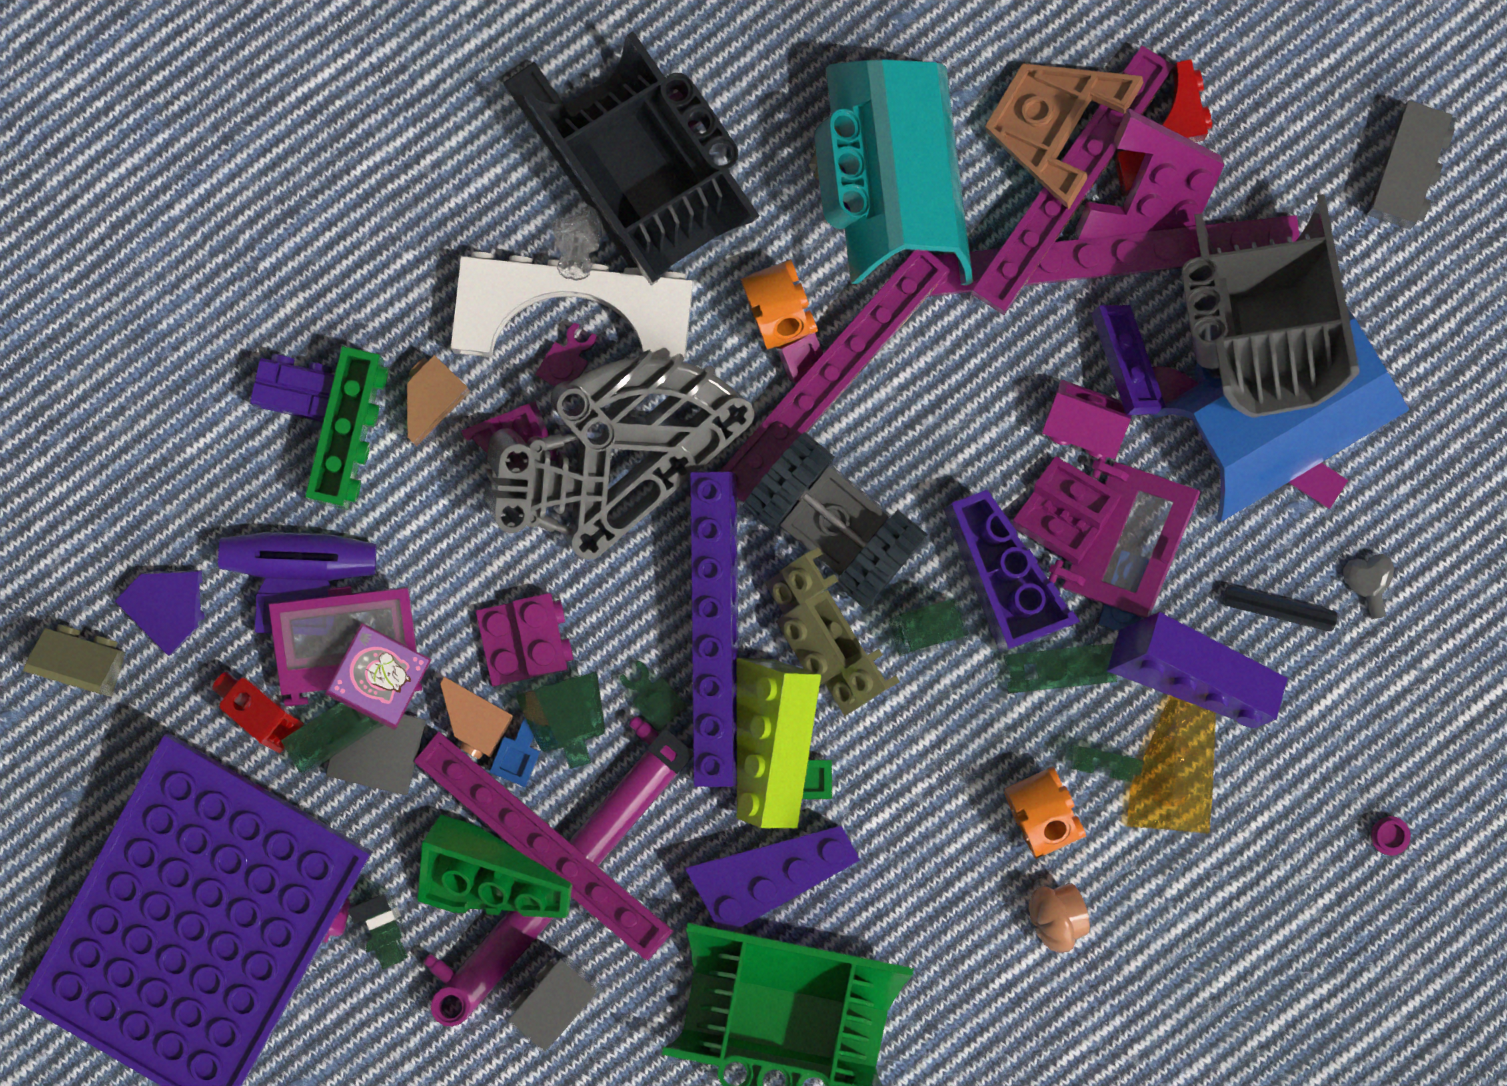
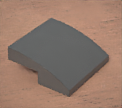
M343 704L326 776L408 795L415 766L414 761L417 758L426 720L403 714L397 728L393 730Z

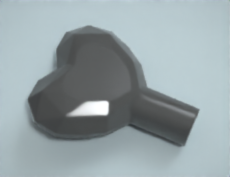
M1384 554L1373 555L1367 561L1361 559L1349 560L1343 568L1345 581L1353 591L1367 598L1371 619L1386 617L1382 594L1389 587L1393 578L1394 565L1391 558Z

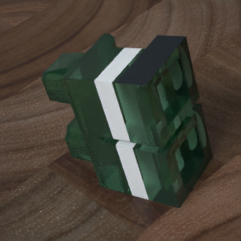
M391 890L348 909L353 924L362 920L366 921L372 938L366 943L365 951L368 953L375 950L382 970L408 958L401 940L408 932Z

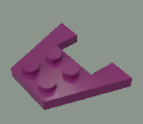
M1127 108L1115 135V144L1117 149L1146 153L1123 207L1092 202L1086 203L1075 228L1077 240L1196 226L1194 214L1203 213L1225 165L1221 155Z

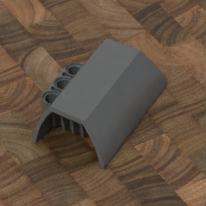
M1325 194L1317 195L1318 203L1313 214L1296 241L1292 242L1291 237H1287V243L1275 245L1272 239L1269 240V246L1257 247L1256 242H1253L1252 248L1239 250L1238 245H1235V251L1225 253L1221 252V248L1216 250L1204 225L1202 213L1194 214L1201 257L1192 258L1182 267V278L1195 359L1198 364L1205 368L1220 367L1224 395L1234 408L1252 418L1316 407L1343 389L1359 374V364Z

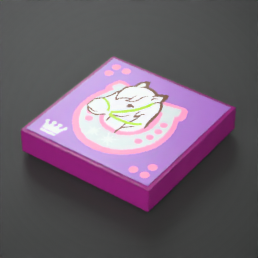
M361 624L325 694L395 730L432 659Z

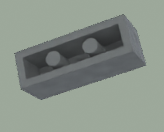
M1410 100L1406 102L1401 109L1366 215L1409 230L1417 224V221L1423 222L1425 220L1431 200L1425 198L1429 185H1436L1443 164L1437 162L1441 149H1448L1455 128L1449 126L1452 114Z

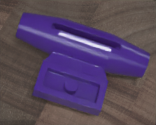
M262 532L219 539V569L265 578L256 594L255 633H273L269 603L328 596V589L331 588L330 580L370 576L376 573L377 544L331 534ZM335 615L292 620L293 633L334 635Z

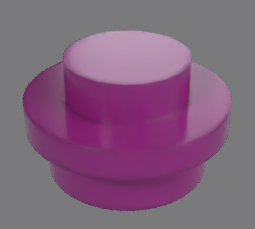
M1397 817L1381 818L1374 824L1371 830L1373 846L1384 855H1398L1410 843L1411 834L1409 827L1403 820Z

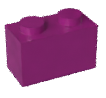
M1061 379L1046 417L1042 434L1048 435L1049 439L1057 444L1065 446L1073 444L1084 448L1093 457L1116 459L1132 415H1126L1121 400Z

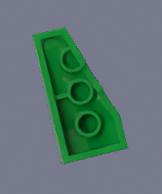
M440 815L422 842L418 902L452 913L466 914L468 909L486 910L487 915H499L502 910L518 911L522 916L566 918L569 914L572 883L476 825Z

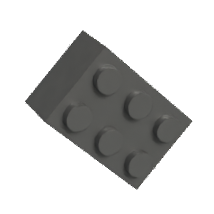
M568 956L560 960L555 957L550 959L535 977L540 982L533 991L530 987L524 990L509 1007L514 1014L508 1021L544 1052L553 1045L602 987Z

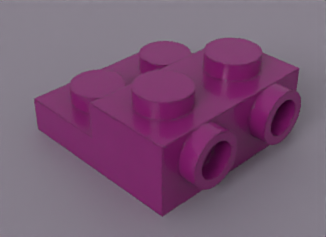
M551 593L476 610L492 687L569 671L567 662L573 661L574 658L570 639H562L559 628L560 623L566 622L561 600H553Z

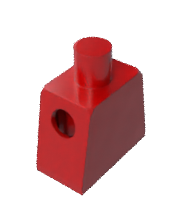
M226 671L215 680L212 686V690L223 698L218 707L259 743L278 753L284 750L305 724L259 685L244 676L237 680Z

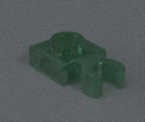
M637 661L635 665L641 670V679L637 682H631L622 674L620 680L626 688L637 690L641 694L633 701L634 705L656 730L660 731L687 705L662 676L652 683L649 680L650 675L646 665L641 661Z

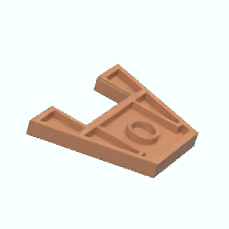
M1022 63L985 128L987 133L1069 210L1086 182L1087 174L1056 158L1091 100L1125 114L1143 85V78L1137 75Z

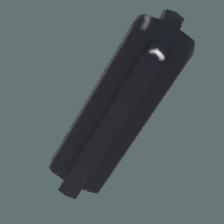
M1234 585L1227 586L1223 596V604L1225 606L1328 632L1333 631L1337 623L1338 613L1334 610Z

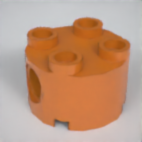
M791 259L740 279L767 350L818 332L811 311H803V309L808 308L809 302L802 284L793 285V282L799 281Z
M1053 766L1004 788V795L1017 826H1020L1023 833L1022 836L1035 859L1086 837L1078 816H1074L1071 809L1075 805L1065 785L1062 786L1061 780Z

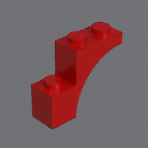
M1192 59L1176 62L1172 71L1174 94L1171 109L1162 126L1194 142H1201L1208 135L1207 129H1212L1209 107H1202L1199 92L1204 91L1202 74L1200 69L1194 70ZM1130 150L1117 153L1114 162L1122 197L1128 195L1146 153Z

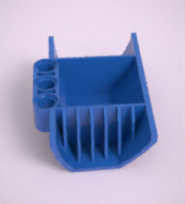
M1348 307L1359 364V374L1343 389L1318 406L1252 418L1242 414L1230 404L1224 395L1222 379L1210 376L1207 369L1197 363L1194 368V376L1198 385L1165 404L1166 407L1160 409L1158 414H1152L1155 419L1172 414L1190 418L1194 422L1220 469V502L1218 513L1215 517L1218 523H1221L1409 411L1390 374Z

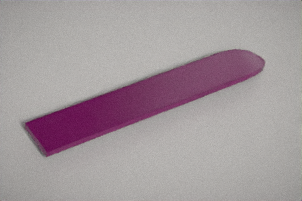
M1163 366L1152 367L1165 404L1198 385V382L1173 368ZM1320 463L1288 483L1327 509H1330L1348 482V479Z

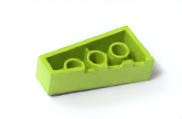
M736 657L737 819L760 828H798L821 674L775 659Z

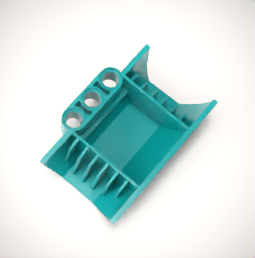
M866 60L830 64L826 67L831 116L817 126L814 139L823 214L829 225L845 230L851 284L860 283L878 265L904 249L955 252L958 257L961 285L971 284L973 277L947 67L938 62ZM834 127L839 129V131L842 134V137L837 134ZM839 164L844 167L847 174L841 171ZM843 201L849 205L851 212L845 208Z

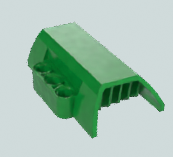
M688 923L686 931L691 947L694 974L684 1029L673 1043L663 1047L662 1055L719 1066L718 1079L722 1086H763V1077L770 1070H779L784 1074L786 1079L785 1086H802L811 1077L820 1079L824 1086H883L878 1076L876 1065L888 1010L903 986L913 976L914 968ZM739 1062L745 1066L747 1076L742 1084L731 1085L725 1080L724 1069L729 1063Z

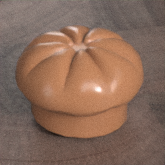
M1067 883L1055 889L1040 886L1032 893L1029 900L1030 920L1036 926L1037 936L1052 951L1059 953L1071 951L1074 948L1075 940L1086 936L1090 928L1087 908L1077 887L1072 883Z

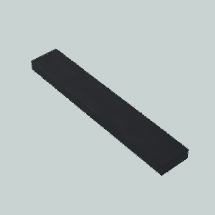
M534 61L503 82V85L630 268H638L525 102V96L533 93L535 98L541 102L565 105Z

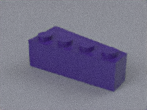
M988 490L953 502L943 509L999 653L1080 622L1073 610L1070 611L1060 596L1061 593L1054 583L1049 581L1039 567L1033 553L1016 534V529Z
M842 826L694 865L685 868L717 928L733 932L860 861V858Z

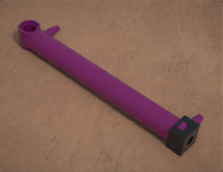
M637 716L631 719L629 726L649 747L569 840L571 844L597 866L600 865L694 756V752L666 728L659 734L647 722L642 721ZM508 911L456 972L441 959H437L434 955L429 954L423 961L424 964L430 969L431 973L445 984L435 994L431 1002V1011L435 1020L444 1026L450 1027L459 1025L467 1020L553 918L522 916L518 911ZM448 995H455L462 1002V1011L457 1017H449L442 1010V1001Z

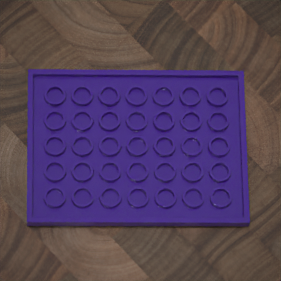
M167 733L159 743L19 1003L160 1086H243L373 851Z

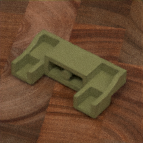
M818 547L783 568L780 573L765 582V585L784 615L777 619L776 623L803 666V669L821 674L820 685L825 683L843 715L846 716L900 681L896 675L886 681L884 680L874 663L876 659L883 656L880 649H877L868 655L865 653L829 591L826 590L838 582L835 574L826 579L822 577L813 562L814 559L823 554Z

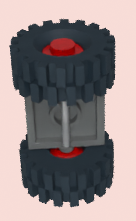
M804 432L782 454L779 460L774 463L768 473L764 475L760 483L745 500L743 508L771 531H774L780 525L810 551L819 547L823 554L818 558L838 575H841L835 585L866 609L912 556L928 534L899 510L895 511L890 517L891 514L834 466L830 465L835 456Z

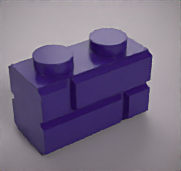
M272 354L271 360L261 358L250 404L261 409L324 422L335 377L334 374H331L332 367L310 362L309 368L294 366L295 359L278 354Z

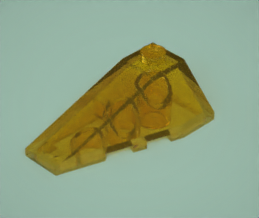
M1169 695L1155 732L1129 788L1126 827L1200 834L1210 833L1216 728L1215 712Z

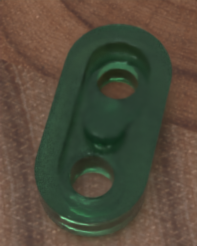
M1068 744L1065 760L1072 762V770L1094 774L1095 767L1110 770L1109 778L1131 783L1133 776L1141 777L1144 766L1143 760Z

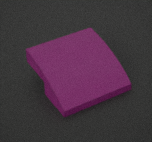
M1055 456L1035 483L1033 494L1013 519V527L1078 566L1121 499V494Z

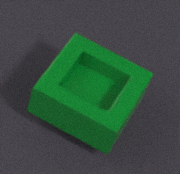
M808 760L802 800L832 799V760Z

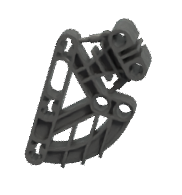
M649 349L636 358L603 365L587 372L574 381L561 382L552 390L550 398L554 410L574 433L563 436L559 433L544 438L532 436L526 444L520 434L513 429L504 428L494 432L488 444L487 462L492 469H486V474L491 481H485V506L498 527L504 532L517 533L526 526H537L550 532L556 530L566 534L569 545L579 557L587 560L595 559L691 477V472L699 471L743 433L753 422L754 409L751 403L741 394L713 375L715 369L711 365L701 369L692 364L685 363L681 353L666 359L652 357L653 352ZM579 394L580 401L576 408L572 410L562 409L563 399L567 395ZM649 394L669 395L645 417L625 416ZM620 399L605 413H603V411L600 409L601 407ZM686 401H690L702 408L689 420L666 419ZM731 405H734L739 412L735 417H732L727 410ZM717 418L725 427L721 430L712 420ZM597 422L604 423V432L600 437L595 439L587 438L588 428L592 424ZM579 439L577 468L570 466L567 456L559 451L557 461L550 460V452L548 450L563 447L564 443ZM611 449L652 451L608 490ZM672 456H675L680 462L676 468L668 461ZM657 468L666 477L663 481L654 472ZM653 480V487L648 494L620 518L607 520L608 511L642 481ZM574 502L572 522L568 527L557 523V519L545 515L546 507L553 506L557 514H563L565 503ZM598 519L606 528L604 532L595 523ZM585 532L592 538V541L588 544L580 538Z

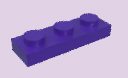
M1131 305L1098 306L1091 314L1126 415L1158 414L1160 409L1166 407Z

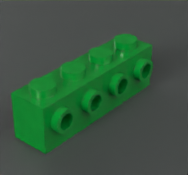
M345 346L341 348L305 498L310 502L344 510L349 509L350 502H357L361 488V480L356 479L359 464H366L370 451V442H365L368 427H375L380 406L374 404L378 389L384 390L389 368L384 367L385 361L379 354Z

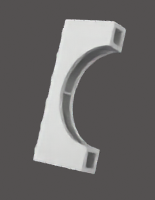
M471 252V257L461 256L451 350L454 354L492 357L499 334L517 313L534 303L546 299L578 297L598 302L619 314L636 333L643 352L650 349L653 352L652 357L666 359L681 353L684 357L683 362H685L693 292V281L685 280V274L665 272L658 282L651 286L639 268H625L624 273L609 272L608 266L600 264H586V269L570 268L571 263L562 260H548L547 265L532 264V258L524 256H509V261L494 260L493 254L485 252Z

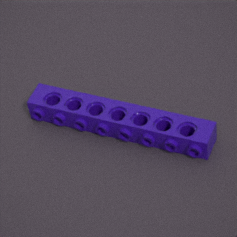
M691 472L694 787L737 786L736 657L739 658L737 474L733 472Z

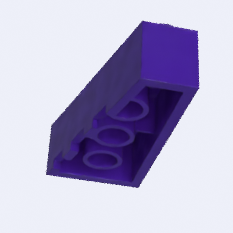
M1157 612L1119 630L1107 669L1110 673L1226 716L1249 728H1257L1277 720L1288 680L1287 677L1161 612Z

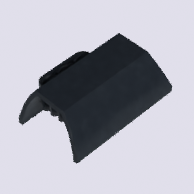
M634 31L627 34L618 65L611 78L565 105L541 102L535 98L533 93L525 96V102L651 286L657 283L660 277L673 264L715 237L752 223L759 218L760 215L731 174L738 159V148L693 81L682 73H672L665 77ZM676 89L680 91L684 100H671L667 96L666 90ZM688 122H701L706 132H693L689 128ZM713 152L723 154L727 159V164H715L709 154Z

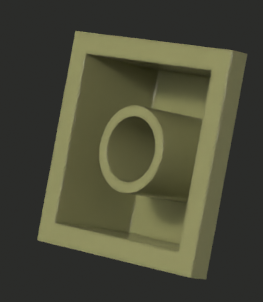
M58 624L56 631L44 628L25 663L23 671L112 697L126 652L116 650L118 642L95 635L93 642L79 638L80 630Z

